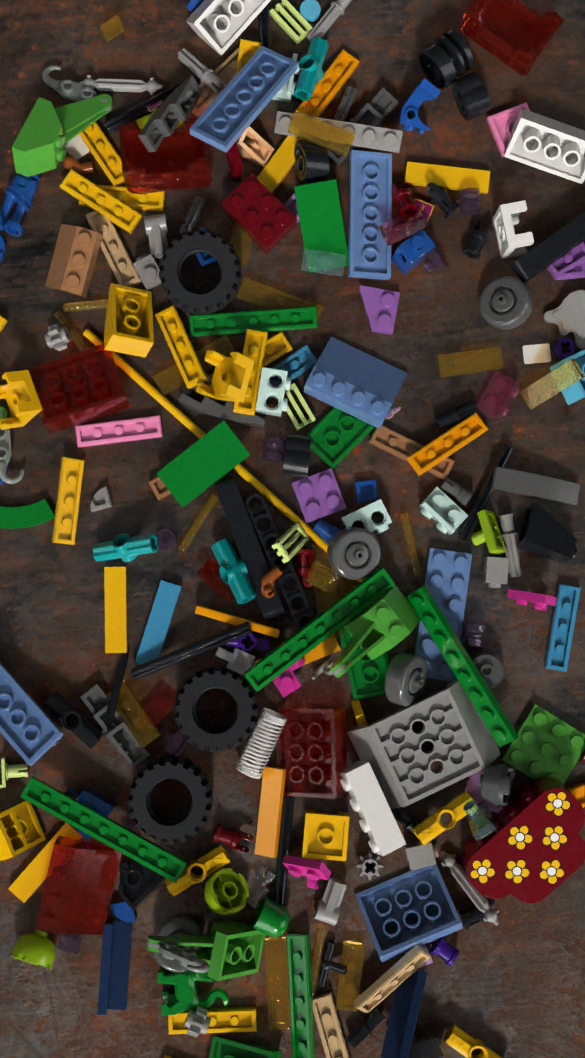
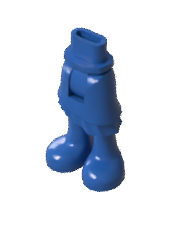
M17 174L7 186L5 191L6 197L0 208V231H3L5 228V231L10 235H22L23 226L21 221L25 211L29 212V207H32V201L40 182V174L30 177ZM17 203V207L11 219H8V216L14 204Z

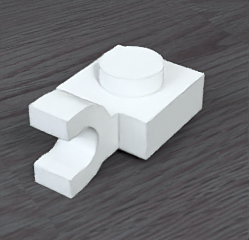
M218 647L215 654L229 661L226 668L241 675H244L243 673L251 667L255 656L236 647L233 653Z

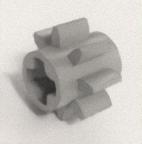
M58 323L48 326L49 331L45 333V340L49 348H54L58 351L67 349V343L71 342V335L67 327H62Z
M368 851L366 856L360 854L361 863H356L357 868H362L359 875L363 876L366 874L369 880H371L373 875L379 877L378 869L384 867L382 863H377L380 856L377 854L374 857L370 851ZM368 862L371 864L373 862L374 868H366L365 863Z
M199 1006L195 1011L190 1009L184 1026L188 1027L187 1034L196 1038L200 1033L205 1035L211 1018L207 1016L208 1010Z

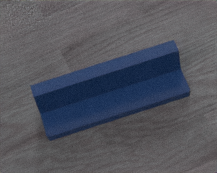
M107 919L104 923L97 1015H107L108 1010H126L133 922Z
M415 971L397 987L381 1058H409L427 972Z

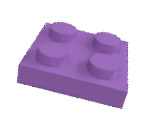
M332 468L291 483L306 523L346 509Z

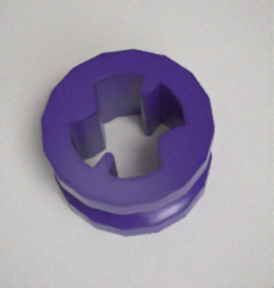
M567 338L561 339L554 347L555 355L560 359L570 357L575 352L574 342ZM560 345H568L569 347L567 348V350L569 351V353L567 351L565 353H562V347Z

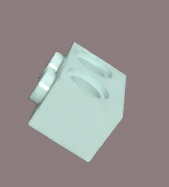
M262 367L256 413L281 417L282 411L286 412L288 399H285L284 395L285 390H290L291 378L287 377L288 371ZM278 377L282 383L278 387H273L269 383L271 378ZM275 398L278 401V405L275 408L268 407L266 405L268 399Z
M381 499L341 518L345 528L352 527V524L358 521L363 524L365 530L371 533L377 531L378 534L388 530V524L392 523ZM379 512L383 517L382 522L379 524L374 523L371 519L372 513Z

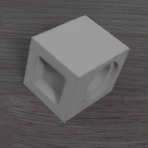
M484 557L482 583H488V588H501V584H507L509 558Z
M417 841L404 845L410 870L437 865L435 858L439 857L436 844L432 845L430 841L422 845L421 842Z

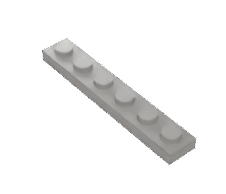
M277 111L274 130L275 134L400 153L403 131L281 111Z

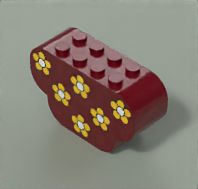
M542 777L530 785H525L514 800H508L509 807L503 806V809L497 815L493 814L486 821L487 824L481 829H476L463 846L461 852L462 864L469 881L483 896L491 899H500L511 893L517 900L523 903H537L545 899L583 864L585 860V843L578 834L585 822L583 806L560 780L553 777Z

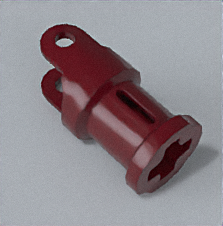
M392 183V196L395 203L400 207V215L402 218H411L418 212V206L412 200L413 194L408 183H405L404 188L401 189L396 188L395 183Z
M301 549L297 552L299 554L297 574L300 577L302 587H311L313 585V576L316 573V568L314 567L315 549Z
M219 823L212 842L216 843L218 841L229 845L231 849L248 853L249 848L239 844L238 841L241 839L253 841L254 837L237 829L233 831L222 827V824Z

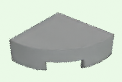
M107 486L100 488L95 493L90 504L91 512L113 507Z

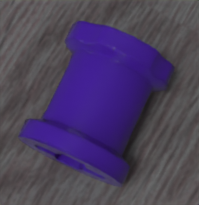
M441 937L433 943L430 953L432 955L436 954L445 961V965L450 966L456 960L459 949L451 947Z

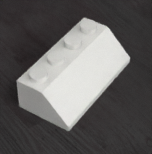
M204 0L186 22L201 39L218 54L223 55L271 0Z
M521 108L513 125L504 157L583 184L585 180V131Z
M364 761L352 763L340 773L342 776L340 782L344 790L348 791L352 798L350 804L353 810L359 813L361 818L359 824L362 830L369 835L370 840L368 843L373 853L385 856L406 845V842L370 763Z

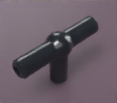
M327 941L324 957L320 962L321 970L317 982L320 987L326 986L329 970L343 975L348 970L347 966L332 961L335 949V942Z

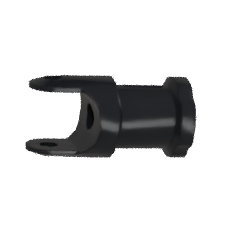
M435 183L427 185V191L431 195V203L439 207L444 213L445 219L448 218L460 205L458 203L455 204L448 196L446 189L438 188ZM443 200L448 204L449 208L442 202Z
M480 220L476 222L470 233L471 238L467 246L462 250L463 254L475 260L480 258V251L483 245L488 242L494 227L491 224L487 231H478L481 224Z
M487 899L490 902V907L493 906L495 903L494 899ZM476 906L465 912H458L466 931L480 922L486 923L483 920L484 913L478 910Z

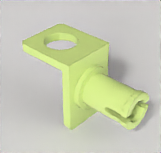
M5 756L1 757L2 782H0V788H6L8 778L28 777L27 763L8 765Z

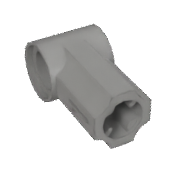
M163 213L144 216L146 234L149 237L150 253L154 258H162L164 255L163 251L168 247L166 215Z
M329 877L323 897L317 904L314 919L333 926L336 925L347 883Z

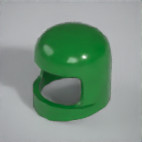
M263 896L257 903L252 928L268 936L279 937L288 927L290 920L289 911L285 907L271 901L270 898Z

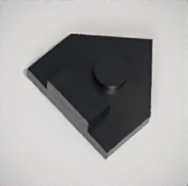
M119 862L120 885L118 894L132 910H136L142 902H146L160 887L159 884L165 877L138 862Z

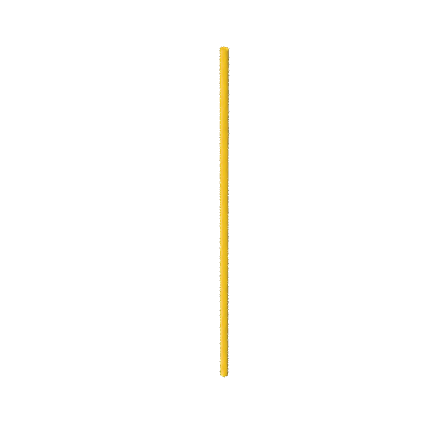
M89 328L83 332V335L195 436L200 439L206 435L203 430L117 353L104 350V342ZM241 464L233 468L293 523L298 522L308 537L327 553L328 543Z

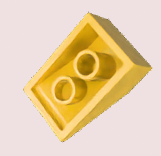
M111 283L104 328V350L145 358L154 344L152 292Z

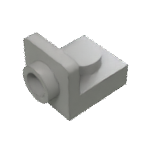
M147 254L138 257L133 265L146 290L148 291L160 285V269L153 255L147 256Z

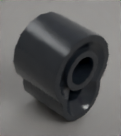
M474 71L452 82L451 86L457 108L466 121L491 109L488 92L477 72Z
M298 140L294 148L295 172L298 180L325 181L329 173V156L322 141Z
M287 434L283 476L308 478L312 437Z

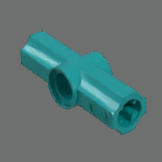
M313 37L307 54L299 61L298 66L301 72L293 94L302 101L310 100L316 83L324 76L322 65L329 48L327 40Z
M123 533L116 536L112 541L95 543L92 550L96 562L121 558L123 562H130L138 555L157 552L159 545L155 534L130 537L129 534Z
M222 539L213 544L211 549L220 565L221 578L225 584H229L237 603L245 604L254 599L256 594L247 577V567L242 559H238L229 539Z

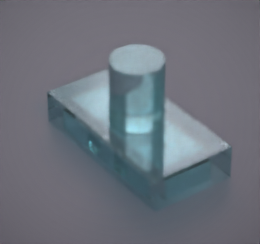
M303 249L300 270L343 277L346 255Z
M484 800L478 804L474 801H469L464 805L463 809L467 813L466 816L472 835L477 841L496 830L489 807Z

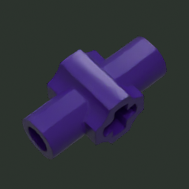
M251 633L226 643V646L242 648L245 652H251L252 649L269 651L270 637L254 636ZM246 636H250V639L254 641V645H250V648H246V645L242 643V639H246Z

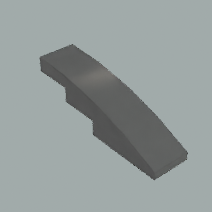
M193 75L184 80L168 96L138 136L149 153L156 152L164 137L171 136L179 122L187 120L203 92Z
M382 88L374 99L367 103L354 119L351 118L349 122L378 127L399 102L386 89ZM330 143L326 151L338 165H341L349 157V152L356 150L358 147Z
M184 393L178 399L181 405L219 421L224 420L225 422L237 425L263 428L266 424L265 420L256 415L234 413V402L227 401L225 406H222L205 396L203 401L199 403Z
M494 467L491 488L526 497L577 505L580 484L518 470Z
M98 682L80 695L82 701L93 713V717L106 732V736L132 768L150 756L142 741L117 707L114 718L105 716L110 698Z

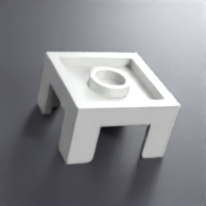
M525 200L500 205L493 217L501 259L525 255L527 253L525 246H530L534 243L532 232L515 235L514 225L519 224V213L527 211Z

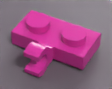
M508 589L507 598L515 599V604L527 606L528 602H532L536 610L546 611L547 605L556 606L557 597Z
M303 658L272 680L283 698L302 686L293 671L305 664Z
M285 855L282 862L291 875L295 877L306 876L307 886L312 889L319 888L316 881L319 879L328 880L331 874L326 865L318 860Z

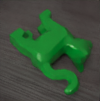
M160 968L157 972L159 984H172L175 986V992H170L168 989L161 992L163 1000L168 1002V1004H161L162 1016L175 1015L190 1009L194 1010L198 1006L204 1009L211 1007L217 997L222 999L224 1006L229 1004L228 993L220 988L210 991L206 999H200L196 981L213 982V979L207 977L206 973H198L191 970L168 972L165 968Z

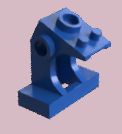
M425 78L418 81L414 90L400 108L397 124L402 125L401 129L414 132L415 128L418 129L417 134L421 135L424 131H429L430 128L420 121L418 109L424 101L435 100L441 93L438 88ZM408 112L412 115L411 119L407 117Z

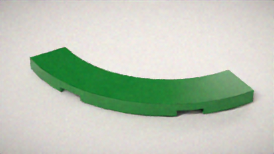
M46 499L22 507L0 506V528L3 529L34 527L55 518V514Z

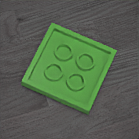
M533 703L517 730L519 737L510 742L501 759L534 780L542 777H553L564 784L585 749V734Z

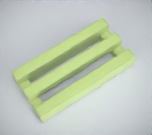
M282 0L280 4L276 5V8H272L269 11V15L296 44L301 42L313 29L288 0ZM278 12H280L287 19V21L299 32L300 36H298L287 25V23L277 14ZM288 12L300 23V25L288 14Z
M295 383L291 384L290 390H285V394L302 423L299 424L288 405L286 413L298 431L316 419ZM290 391H294L309 417L308 420L305 419Z
M296 522L272 545V548L278 549L277 555H282V562L286 563L310 538L300 524ZM297 529V532L282 546L286 539ZM301 535L302 539L287 553L286 550Z

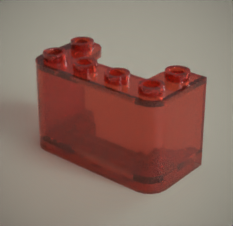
M473 0L465 10L460 28L464 35L518 74L527 76L557 37L565 20L554 11L546 12L541 18L535 10L523 5L521 0Z
M191 118L185 123V132H173L171 136L164 137L156 152L150 153L138 136L141 128L134 124L119 126L122 173L128 192L144 194L202 188L211 184L208 143L190 135V127L198 118Z

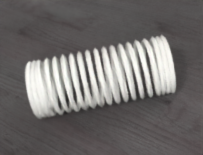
M262 708L259 714L260 718H257L258 721H256L257 725L252 729L254 732H251L250 739L246 743L247 746H244V753H241L242 756L236 764L237 770L256 779L261 778L267 761L271 757L270 754L274 750L273 747H275V743L279 739L278 736L282 732L281 729H283L287 721L285 716L268 708Z

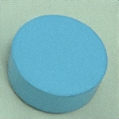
M305 0L302 2L300 14L307 22H315L320 17L321 7L316 0Z

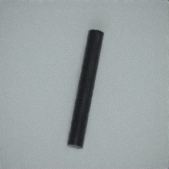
M121 653L105 715L108 718H114L129 658V655L126 653Z

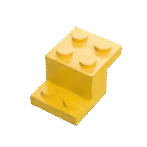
M27 800L0 812V861L12 858L46 840L32 804Z

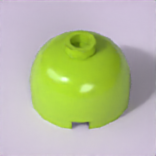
M231 868L217 871L211 875L205 884V902L212 911L220 915H230L240 911L245 907L246 899L249 897L248 883L240 873L237 874L232 871L233 869Z
M35 930L34 933L21 935L14 943L9 956L30 964L41 965L43 968L51 970L55 961L56 947L53 941L47 938L48 933Z

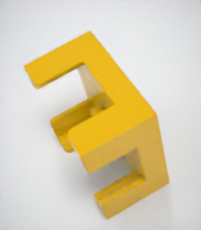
M207 350L205 361L215 366L211 385L208 386L198 382L195 392L212 400L243 403L255 361L238 352H231L230 355L232 357H225L216 351Z
M28 370L5 372L1 377L6 379L8 383L0 385V399L6 398L12 417L0 419V428L4 430L24 427L42 410V406Z
M305 809L302 858L346 861L349 813H316L314 809Z

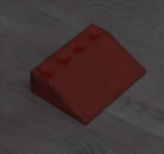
M104 343L27 369L42 406V410L39 412L42 423L50 435L131 407L112 351L104 350Z
M346 707L276 708V712L287 718L277 740V768L286 769L283 796L330 799L347 796L348 791L344 790L340 779H342L340 773L347 768Z
M59 835L54 843L34 929L55 934L103 935L104 923L107 919L122 853L111 847Z

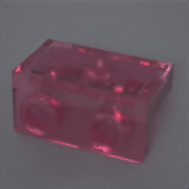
M399 216L379 226L387 246L430 224L427 218L418 221L416 217L409 221L408 218Z
M495 371L476 405L477 410L496 421L501 416L505 418L511 407L508 405L510 399H515L521 389L518 387L520 380L516 379L514 381Z

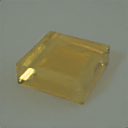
M118 15L100 26L102 36L106 42L124 31Z

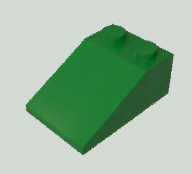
M213 1036L209 1058H281L283 1050Z

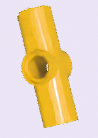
M464 791L445 806L437 808L431 816L412 828L422 845H425L446 829L453 828L457 821L476 809L477 806L472 797ZM447 812L449 820L442 824L440 817L443 813Z
M219 845L200 858L192 860L190 864L185 866L176 883L167 878L164 879L167 889L174 897L195 883L202 882L205 877L231 862L227 852L222 845ZM200 866L203 869V873L195 875L192 872V867Z
M455 1024L446 1031L443 1041L467 1058H503L485 1046L480 1039L472 1037ZM476 1048L482 1049L478 1055L471 1054Z

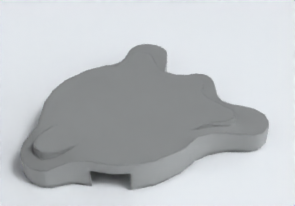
M585 290L570 293L558 308L547 311L544 314L545 322L556 324L561 336H566L569 332L574 334L575 346L578 349H585Z

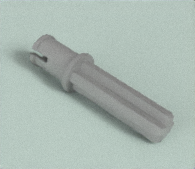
M352 0L332 1L330 3L331 7L307 35L308 40L311 42L313 37L322 38L337 18L344 14V10Z
M186 48L178 51V59L201 79L202 84L208 85L217 95L223 91L219 86L225 88L226 84L215 75L212 69H208Z
M513 513L499 515L502 537L507 551L505 555L506 558H509L508 575L510 578L520 577L522 574Z

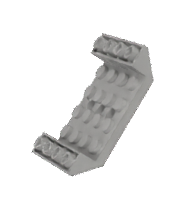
M457 679L445 684V689L417 701L409 707H405L370 725L364 723L347 731L360 761L370 763L390 809L408 806L481 771L501 754L493 736ZM416 721L423 722L424 727L420 732L412 731V725ZM425 741H431L433 744V748L429 752L421 750V745ZM434 761L442 763V768L438 772L431 771L430 767Z

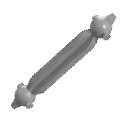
M87 75V78L79 82V84L92 89L96 88L99 91L142 93L147 90L151 96H154L157 90L163 88V85L158 84L154 77H150V80L145 82L141 79L98 78L94 80L91 78V75Z
M443 850L441 852L443 856L442 866L450 867L453 877L478 910L484 913L483 920L485 922H492L497 926L499 924L497 919L498 910L490 909L489 902L485 896L471 884L466 871L461 865L456 863L457 856L455 854H448Z

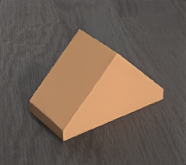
M250 126L236 141L240 156L261 167L267 165L274 151V148Z

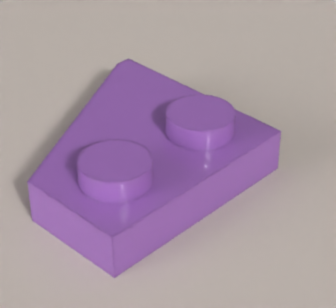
M583 242L547 267L555 280L585 278V244Z
M360 285L359 292L362 296L371 332L392 335L400 292Z

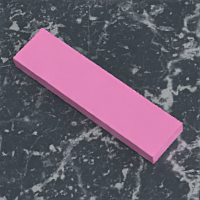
M160 415L75 426L78 448L163 437Z

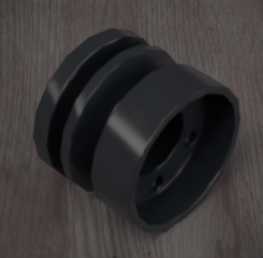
M451 29L445 31L442 36L436 38L435 43L428 44L418 53V60L423 72L431 83L441 90L446 89L456 80L457 76L464 75L474 65V59L468 45L457 32Z

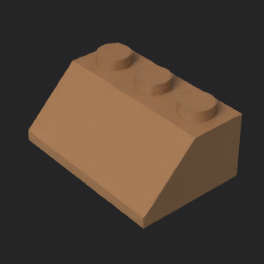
M61 224L45 286L86 298L103 236L96 231Z

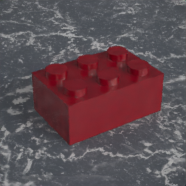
M253 174L245 179L222 202V211L266 255L297 224V218Z

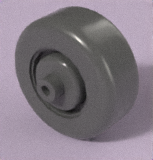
M498 277L487 284L482 291L479 301L480 312L483 318L492 326L502 330L514 329L523 324L532 311L533 297L531 291L521 280L515 277Z
M346 527L339 530L331 538L327 548V558L331 568L338 575L350 580H360L371 575L377 568L381 558V548L377 538L368 530L359 527Z
M406 652L399 653L392 659L385 676V693L391 703L409 707L419 701L427 681V667L424 659L419 655Z
M171 916L161 921L154 929L152 935L178 936L202 935L204 933L194 920L184 916ZM179 946L185 948L205 950V947L200 946ZM152 952L155 961L166 970L172 972L188 970L186 967L179 965L178 960L165 959L162 957V953Z

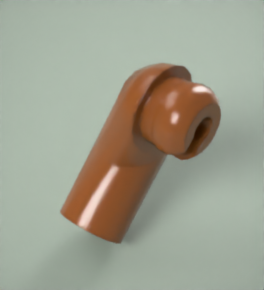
M67 154L63 160V165L68 171L72 169L80 175L94 172L92 162L81 164L71 154Z
M277 565L261 578V593L266 598L274 596L275 580L283 574Z

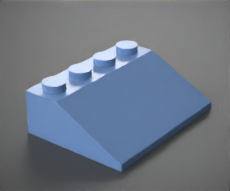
M331 337L305 383L304 393L381 429L407 376V372Z
M437 865L409 871L355 894L382 962L410 951L417 944L423 946L463 929L462 922Z

